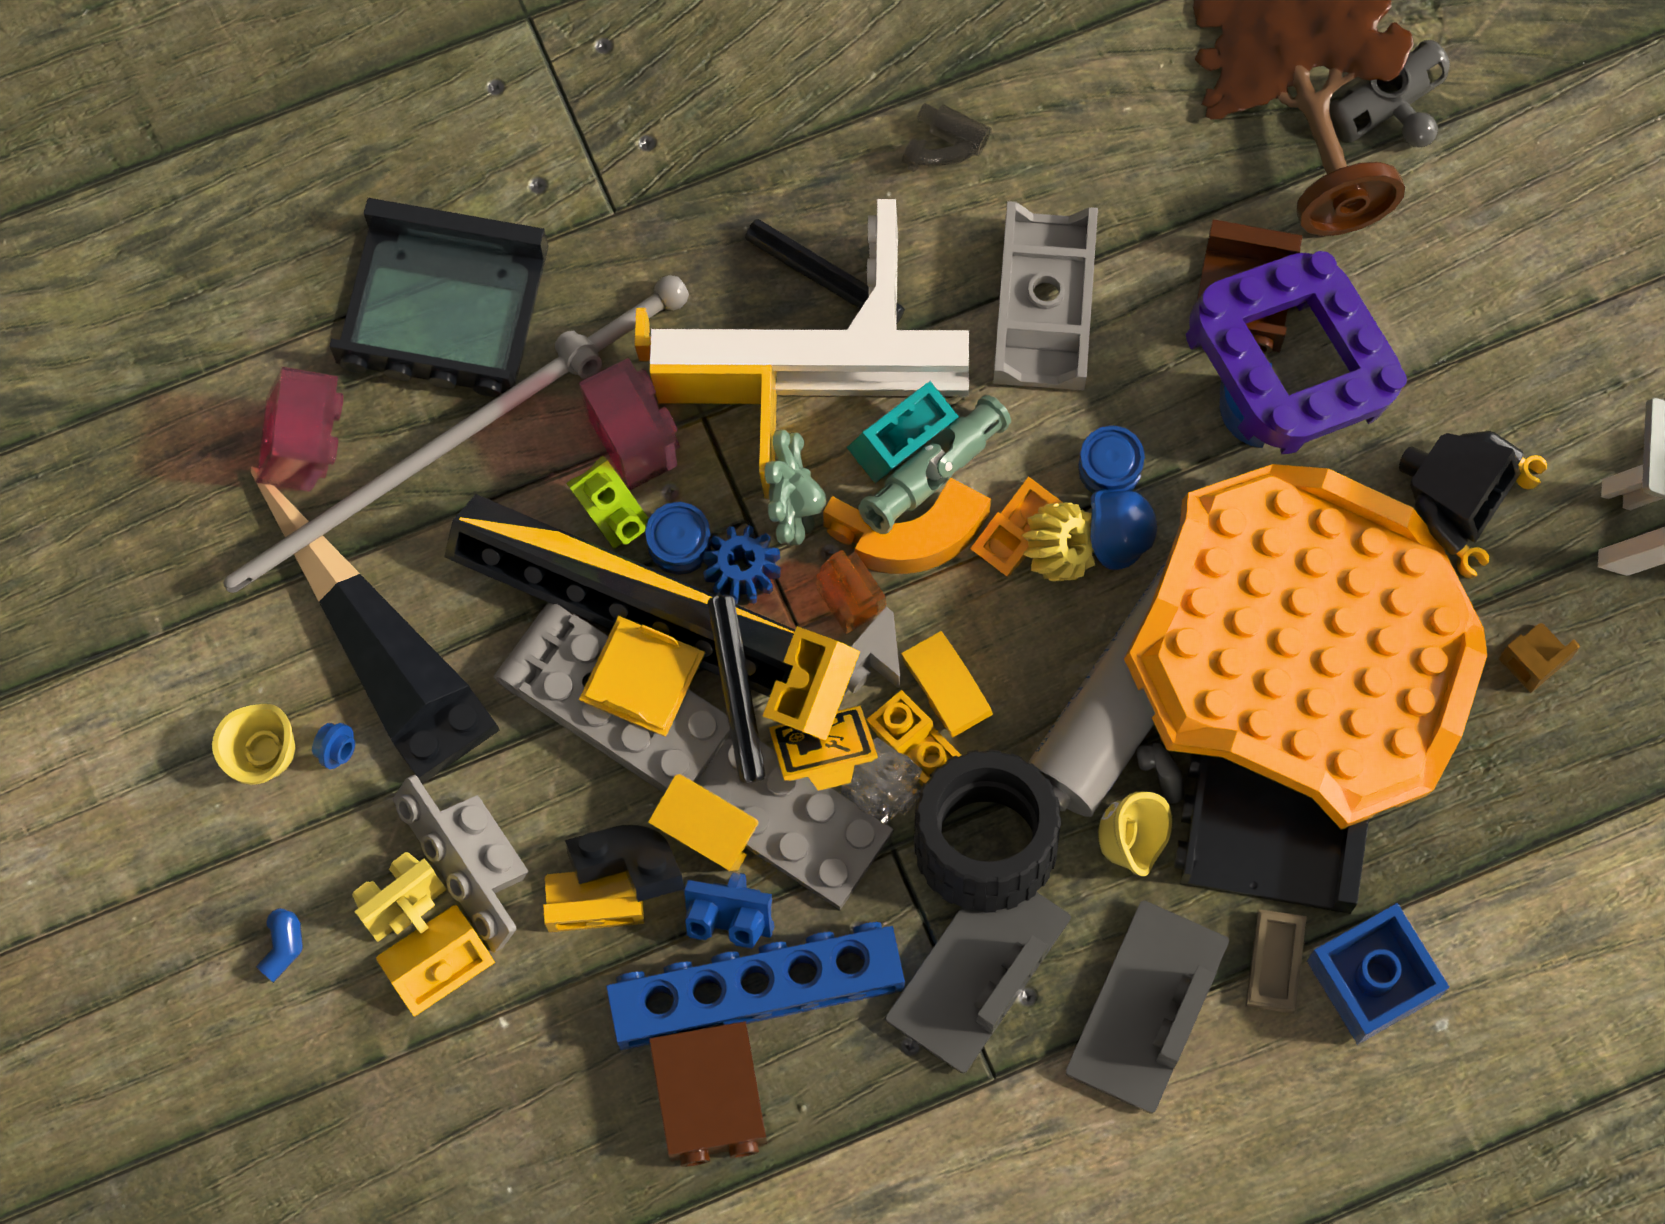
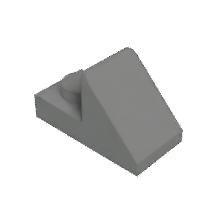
M885 607L851 646L860 651L844 695L849 690L853 694L856 693L865 684L871 675V671L868 669L870 666L894 686L900 687L894 613L888 607Z

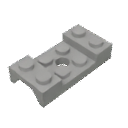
M1007 201L993 384L1084 391L1087 378L1098 208L1088 207L1071 216L1034 214L1017 202ZM1041 283H1049L1058 289L1059 295L1054 300L1042 301L1035 296L1033 290Z

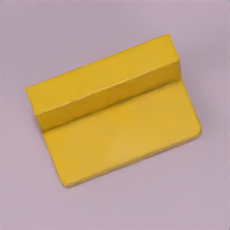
M676 774L648 823L725 869L738 871L747 856V853L743 852L755 831L758 820L684 775Z
M575 872L547 874L545 876L546 904H543L544 922L549 932L644 924L643 901H637L626 872L583 884L578 883Z
M457 905L451 906L427 922L428 929L421 934L418 930H415L376 957L377 962L414 1017L495 963Z

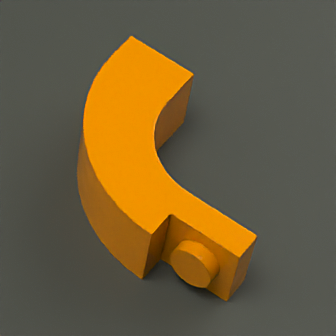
M949 478L930 510L914 520L894 523L892 530L887 534L875 532L864 522L858 509L833 496L823 511L824 527L828 528V534L835 540L846 545H851L852 542L857 544L855 547L856 564L877 572L911 574L938 567L961 553L973 541L989 516L991 499Z

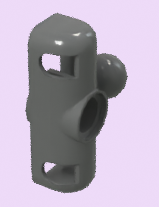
M1423 40L1415 50L1409 52L1404 68L1395 79L1390 81L1363 79L1348 89L1341 99H1333L1330 102L1329 112L1336 136L1345 143L1356 141L1394 115L1403 124L1402 134L1408 144L1420 148L1430 145L1437 136L1438 125L1434 117L1428 113L1416 112L1410 104L1446 80L1450 69V61L1443 47L1436 41ZM1439 64L1442 68V75L1430 84L1426 71ZM1391 84L1398 91L1395 93H1385L1378 86ZM1367 111L1370 122L1366 127L1357 132L1353 119Z

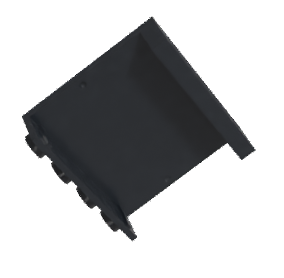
M1191 753L1188 777L1196 778L1194 795L1185 794L1181 814V822L1189 824L1187 841L1178 840L1174 859V868L1182 869L1180 884L1351 914L1358 904L1369 819L1340 829L1313 798L1226 758Z

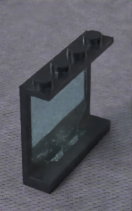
M367 198L363 214L369 229L340 340L331 338L329 346L336 364H339L340 367L347 371L355 373H365L367 369L384 372L389 378L399 381H409L411 377L425 379L430 384L443 389H454L456 385L473 388L476 393L488 397H498L500 393L503 394L515 386L549 247L545 229Z

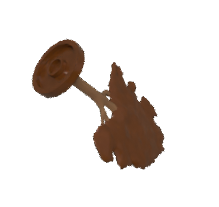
M1193 0V10L1198 26L1201 28L1222 27V34L1216 40L1215 47L1199 49L1194 59L1209 71L1222 68L1221 75L1214 89L1206 88V94L1201 103L1207 107L1206 117L1209 119H1223L1230 113L1244 111L1258 105H1265L1270 100L1278 98L1281 103L1288 107L1298 108L1303 112L1308 121L1327 175L1322 176L1307 187L1298 199L1296 213L1300 225L1308 233L1319 236L1342 235L1365 228L1395 210L1404 198L1405 185L1401 174L1394 166L1381 162H1365L1347 166L1329 112L1330 98L1333 92L1352 79L1360 77L1364 80L1390 81L1395 79L1404 68L1409 52L1414 45L1411 32L1403 29L1397 22L1391 23L1384 32H1378L1377 29L1379 21L1390 10L1392 0ZM1325 66L1329 69V77L1322 90L1316 93L1309 78L1310 71L1314 67ZM1342 72L1348 73L1347 75L1342 77ZM1287 87H1295L1297 96L1293 98L1288 93Z

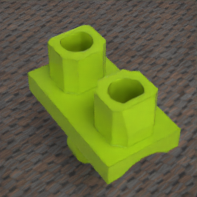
M604 456L596 460L594 465L585 473L572 478L566 483L613 549L622 543L629 544L645 532V526L649 519Z

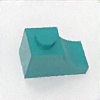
M929 381L862 432L847 449L873 482L877 483L959 416L933 383Z

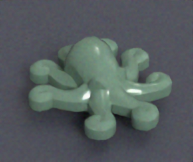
M777 430L773 435V448L778 461H769L765 466V479L770 484L768 515L772 522H779L776 529V537L780 544L800 545L805 539V533H811L815 527L812 515L821 513L827 504L823 489L810 477V470L803 468L800 454L804 447L803 437L798 432L788 433L786 430Z

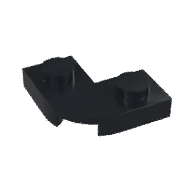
M621 825L565 840L567 854L579 884L626 872L638 902L684 889L682 874L668 841L659 832L651 828L639 825Z

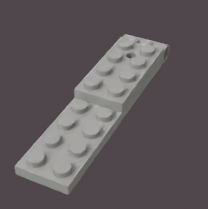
M547 602L494 674V679L505 689L522 698L661 792H666L676 774H682L758 820V825L745 848L838 910H841L892 836L893 828L832 788L818 791L808 777L784 781L776 751L761 741L760 746L766 774L765 779L753 783H741L737 772L728 715L689 689L666 737L579 701L608 636L575 614L572 615L558 604Z

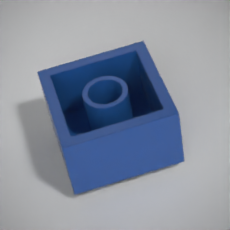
M1398 903L1316 948L1307 960V963L1357 1045L1441 998L1450 988Z

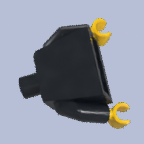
M1493 431L1465 433L1460 436L1450 433L1443 434L1429 453L1412 446L1408 447L1404 451L1399 463L1400 472L1413 477L1410 486L1415 498L1416 512L1426 523L1429 532L1450 555L1457 554L1459 556L1457 569L1462 576L1470 579L1476 577L1477 573L1468 565V557L1473 556L1481 565L1486 566L1489 563V555L1482 548H1469L1467 545L1468 540L1476 543L1515 481L1519 486L1528 490L1534 489L1541 483L1538 477L1530 474L1528 468L1538 474H1542L1547 469V463L1543 457L1535 455L1527 459L1524 458L1521 449Z

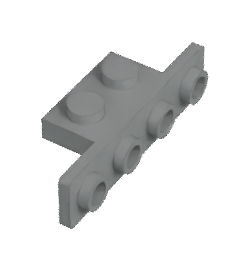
M416 775L406 778L393 797L398 815L410 826L421 843L423 853L428 860L435 864L447 882V888L451 896L460 902L472 920L473 928L482 940H485L492 952L502 949L516 931V925L495 893L522 881L529 871L478 795L440 811Z

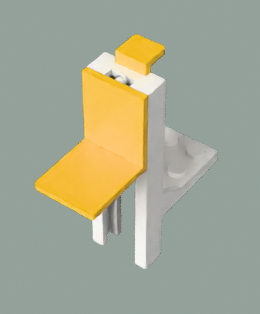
M877 199V215H868L870 259L867 260V286L869 287V297L847 330L651 329V337H649L650 323L646 308H636L635 349L639 361H650V376L658 403L761 404L759 474L765 499H769L770 484L765 479V466L767 462L775 461L773 435L776 431L777 395L910 396L927 382L931 381L942 396H969V330H896L898 261L896 199Z

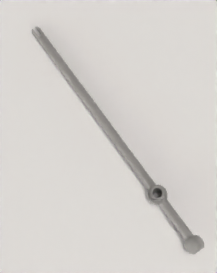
M668 275L662 277L655 284L654 294L589 337L581 334L578 335L575 331L564 332L555 342V350L558 352L556 359L229 574L224 579V587L230 593L238 592L566 373L570 372L584 379L593 377L602 365L598 352L635 328L636 308H646L648 318H651L663 309L670 311L680 309L688 300L689 293L686 286L677 276Z

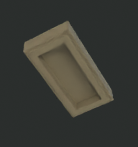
M1261 909L1257 911L1246 1007L1294 1014L1296 1011L1307 916Z

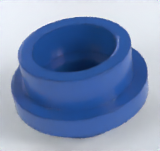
M344 723L325 724L314 738L312 744L313 756L318 758L319 763L328 769H335L341 764L346 763L351 758L355 749L353 730Z

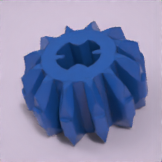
M748 525L744 529L743 536H737L734 527L729 526L726 529L728 540L725 541L720 537L713 536L711 546L714 551L703 553V563L709 566L703 572L706 582H715L713 592L716 596L724 595L730 590V595L734 598L735 604H738L741 594H747L748 601L751 604H755L757 602L756 590L759 589L763 593L770 594L773 591V584L770 579L780 578L781 567L775 564L780 559V551L778 548L769 547L771 540L767 533L761 534L754 539V528ZM743 559L744 563L749 565V569L740 571L739 566L735 565V561Z

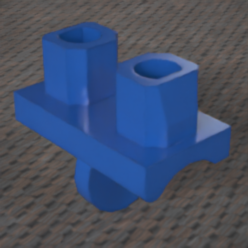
M739 872L732 873L728 885L688 880L684 889L687 911L685 919L687 935L690 938L706 940L712 936L715 928L728 930L729 941L733 942L736 946L752 949L760 936L771 938L775 928L771 917L772 894L746 888V875Z

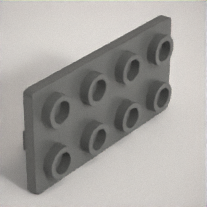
M1038 892L1030 900H1025L1019 903L1017 907L1009 910L1001 909L996 910V912L985 913V911H969L961 907L887 1014V1023L960 1073H966L1070 922V914Z
M1141 901L1066 1068V1075L1149 1114H1153L1159 1105L1215 978L1216 971L1229 943L1228 937L1148 901Z

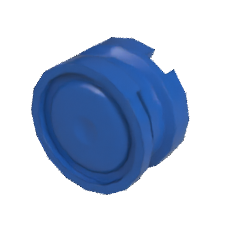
M1114 425L1098 428L1090 433L1082 444L1078 463L1080 480L1086 489L1092 493L1100 490H1107L1109 492L1132 491L1140 481L1145 460L1142 443L1135 434L1126 428Z
M684 502L667 503L656 509L648 519L645 530L649 555L656 566L665 572L676 575L688 574L701 567L703 553L711 551L712 548L709 522L701 510L692 504Z

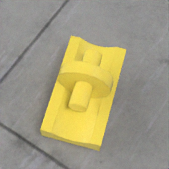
M405 852L391 863L389 870L396 880L382 891L374 881L365 882L353 891L352 896L358 907L354 912L377 942L381 941L392 931L398 935L411 924L415 926L420 934L428 929L421 916L435 906L433 900L447 889L425 858L418 861L411 854Z

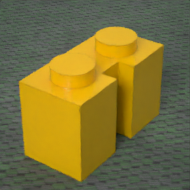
M797 626L783 661L793 666L786 684L776 680L763 717L826 741L860 651L837 640Z

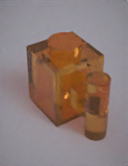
M843 550L838 551L820 567V573L816 575L817 591L846 634L878 616L886 607V596L856 551L849 556Z

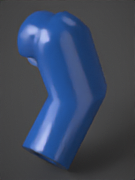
M282 908L273 910L267 917L266 922L267 927L271 931L273 949L256 966L273 983L300 955L303 948L299 919L295 913Z

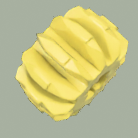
M1065 502L1046 504L1043 507H1039L1038 514L1028 517L1031 531L1021 536L1028 541L1029 546L1023 555L1033 558L1031 571L1043 574L1044 579H1049L1050 581L1076 580L1079 577H1084L1085 570L1095 566L1092 556L1094 550L1090 539L1092 513L1080 510L1079 504Z

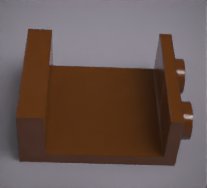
M1213 219L1197 300L1216 281L1300 253L1303 236ZM1288 309L1246 323L1263 354H1268L1272 351L1280 353L1286 335L1287 327H1285Z
M746 1021L650 1038L668 1155L671 1162L680 1160L681 1167H691L710 1162V1154L729 1151L730 1158H740L759 1153L758 1146L767 1144Z

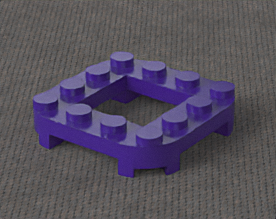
M1317 251L1314 254H1293L1216 281L1203 292L1190 313V329L1185 334L1191 350L1202 346L1244 416L1243 421L1237 428L1248 441L1255 436L1270 446L1281 448V454L1295 453L1306 442L1364 420L1368 424L1374 422L1397 398L1407 382L1406 374L1401 368L1396 354L1353 284L1337 266L1335 258L1325 251ZM1297 306L1299 311L1310 307L1350 373L1288 395L1246 323Z

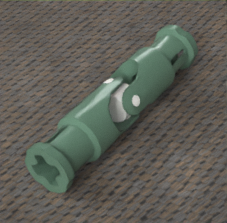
M990 395L982 396L970 414L966 417H958L939 433L929 445L923 447L885 480L884 488L874 496H866L861 500L858 509L864 522L880 534H887L892 530L894 521L905 511L916 509L947 482L952 474L959 468H963L985 448L986 441L995 433H1003L1009 427L1011 418L1006 407L995 397Z

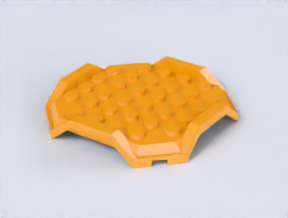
M1271 464L1188 492L1182 499L1179 529L1151 605L1124 657V661L1138 690L1144 689L1155 712L1152 720L1166 750L1226 758L1313 798L1339 828L1343 829L1367 820L1387 809L1397 808L1426 797L1435 789L1462 738L1487 658L1484 628L1444 548L1431 535L1426 523L1413 507L1328 468Z

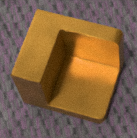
M1539 623L1525 636L1520 634L1507 645L1499 660L1532 693L1571 660L1581 646L1575 639L1564 646L1544 624Z

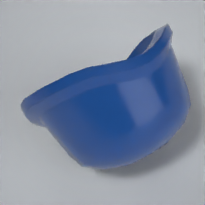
M1100 490L1092 494L1090 539L1095 555L1102 565L1111 570H1119L1131 566L1144 552L1152 547L1155 541L1157 521L1153 508L1140 493L1133 491L1109 492L1107 490Z

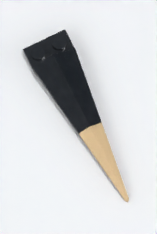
M251 466V473L285 537L309 522L257 468ZM323 535L294 554L391 741L422 784L500 731L497 723L479 701L470 686Z

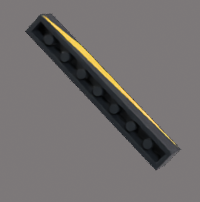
M477 494L452 520L444 558L551 604H558L565 610L609 629L613 628L618 616H621L637 624L673 637L675 640L704 651L705 654L699 667L720 676L708 609V599L715 597V595ZM735 604L750 689L770 697L776 680L786 684L793 666L783 661L795 629Z

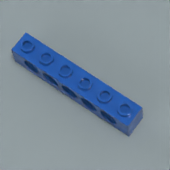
M870 922L854 927V934L835 937L834 932H822L806 937V944L787 947L786 942H774L759 947V953L740 957L739 952H726L711 957V964L693 967L692 962H678L665 966L663 974L645 977L644 972L637 971L617 976V983L606 985L619 1048L620 1050L649 1045V1039L744 1021H746V1024L902 992L905 990V979L893 926L882 928L881 922ZM854 953L862 958L864 966L855 974H846L839 970L836 963L842 955ZM799 963H808L815 968L817 974L811 982L798 984L789 976L791 969ZM751 973H761L768 978L769 985L762 993L750 994L742 988V982L745 977ZM704 983L718 985L722 990L719 999L712 1004L698 1002L694 995L700 985ZM663 992L673 997L674 1002L671 1009L664 1014H654L647 1009L649 999L656 993Z

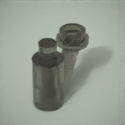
M924 103L917 119L931 126V134L954 145L945 148L928 149V141L924 139L919 141L913 138L903 154L902 163L908 165V169L915 172L920 165L956 164L969 159L973 155L979 156L987 144L992 128L944 104L939 109H936Z

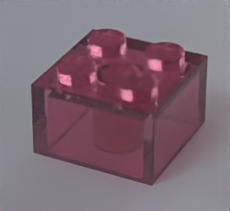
M627 358L579 382L586 416L629 491L677 467L675 450L680 448L675 435L678 431L667 408H658L653 396L656 393L655 388L644 369L636 371L630 359Z
M287 367L281 368L266 398L256 483L311 492L319 478L325 479L329 464H334L338 449V437L331 436L334 420L339 421L343 406V394L336 393L338 376Z

